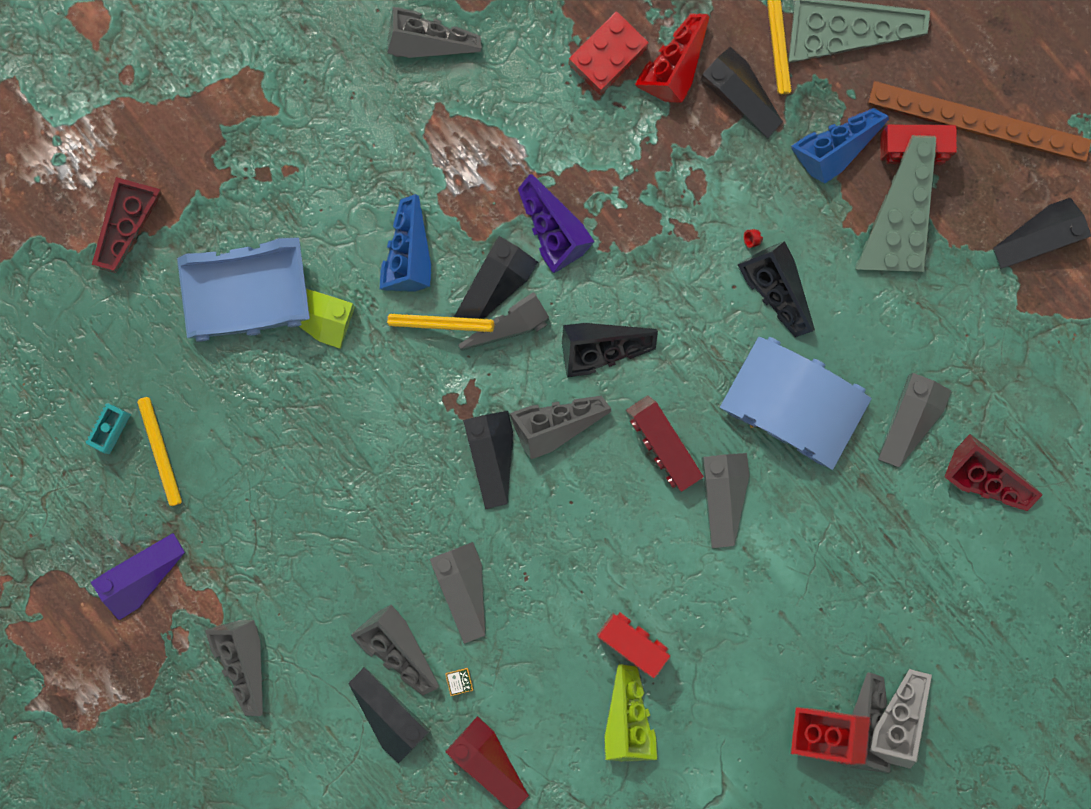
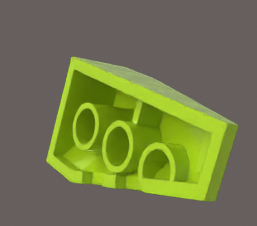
M306 289L309 319L302 321L299 327L317 341L341 349L355 309L354 304Z
M618 665L605 732V760L621 762L657 760L656 735L654 729L651 730L647 717L650 716L648 708L645 709L642 700L644 690L637 666Z

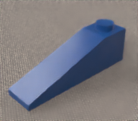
M873 108L849 118L846 124L837 127L833 124L828 127V131L818 135L816 132L811 133L793 144L791 148L808 173L819 181L826 183L840 174L886 124L889 116Z
M415 194L400 200L393 227L396 229L392 241H388L387 248H390L387 261L383 260L381 266L379 288L381 290L415 292L430 287L431 261L419 196Z

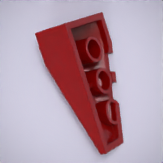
M690 14L673 33L674 39L669 45H663L660 48L659 52L661 54L653 63L649 61L635 83L636 87L664 102L682 103L693 82L709 15Z

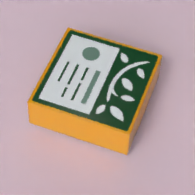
M468 668L445 673L451 696L473 691Z

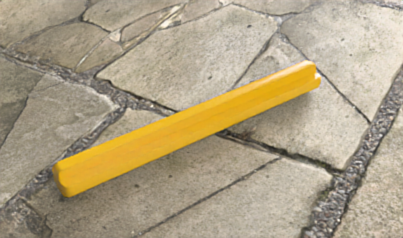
M767 0L778 94L784 95L791 92L781 0Z
M389 314L387 321L389 326L481 332L494 331V321L490 319Z
M149 397L141 398L137 403L170 506L179 505L182 503L151 400Z

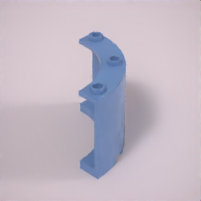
M278 238L260 244V248L244 247L232 249L230 253L220 254V256H216V252L185 254L177 258L187 338H196V342L210 340L209 337L246 332L247 336L261 334L260 330L285 325L297 327L301 326L302 321L309 319L299 238Z
M758 337L720 408L734 418L755 428L757 426L767 431V434L781 442L789 443L796 447L797 451L814 462L833 470L872 398L865 394V388L855 383L852 385L825 369V364L817 359L810 361L780 346L781 343L772 337H769L768 340Z

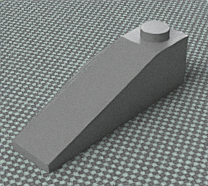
M909 669L874 729L870 752L887 763L911 769L917 761L931 674Z

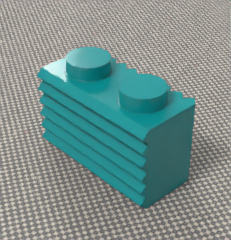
M106 403V407L103 408L101 416H98L99 420H96L97 424H94L95 428H92L93 432H90L91 436H88L86 444L103 453L110 454L131 414L115 405Z

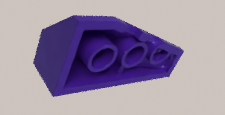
M533 174L528 175L518 188L526 214L530 215L533 221L534 228H532V231L539 238L541 256L552 273H556L582 257L595 241L585 226Z
M172 533L91 581V584L102 602L118 620H121L141 607L146 598L156 589L161 580L185 554V550L175 534Z

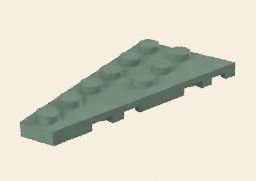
M795 0L788 63L924 36L928 33L930 11L840 0Z
M911 136L901 159L899 169L891 182L890 190L886 194L872 226L873 229L868 241H866L861 257L857 261L856 269L924 272L936 147L935 136Z

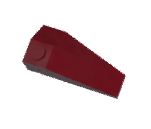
M971 434L954 450L944 476L962 491L973 492L987 499L992 498L1001 501L1003 504L1028 511L1043 495Z
M477 716L446 749L445 753L508 809H517L527 799L529 794L512 766L497 735Z

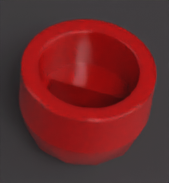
M757 229L746 230L744 233V243L748 248L757 247L763 241L761 232Z

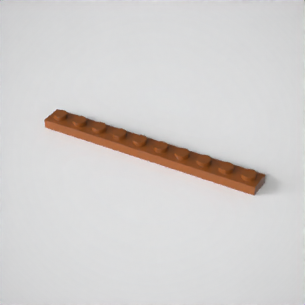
M876 81L872 84L867 103L871 106L942 125H956V128L1083 163L1087 161L1091 145V139Z

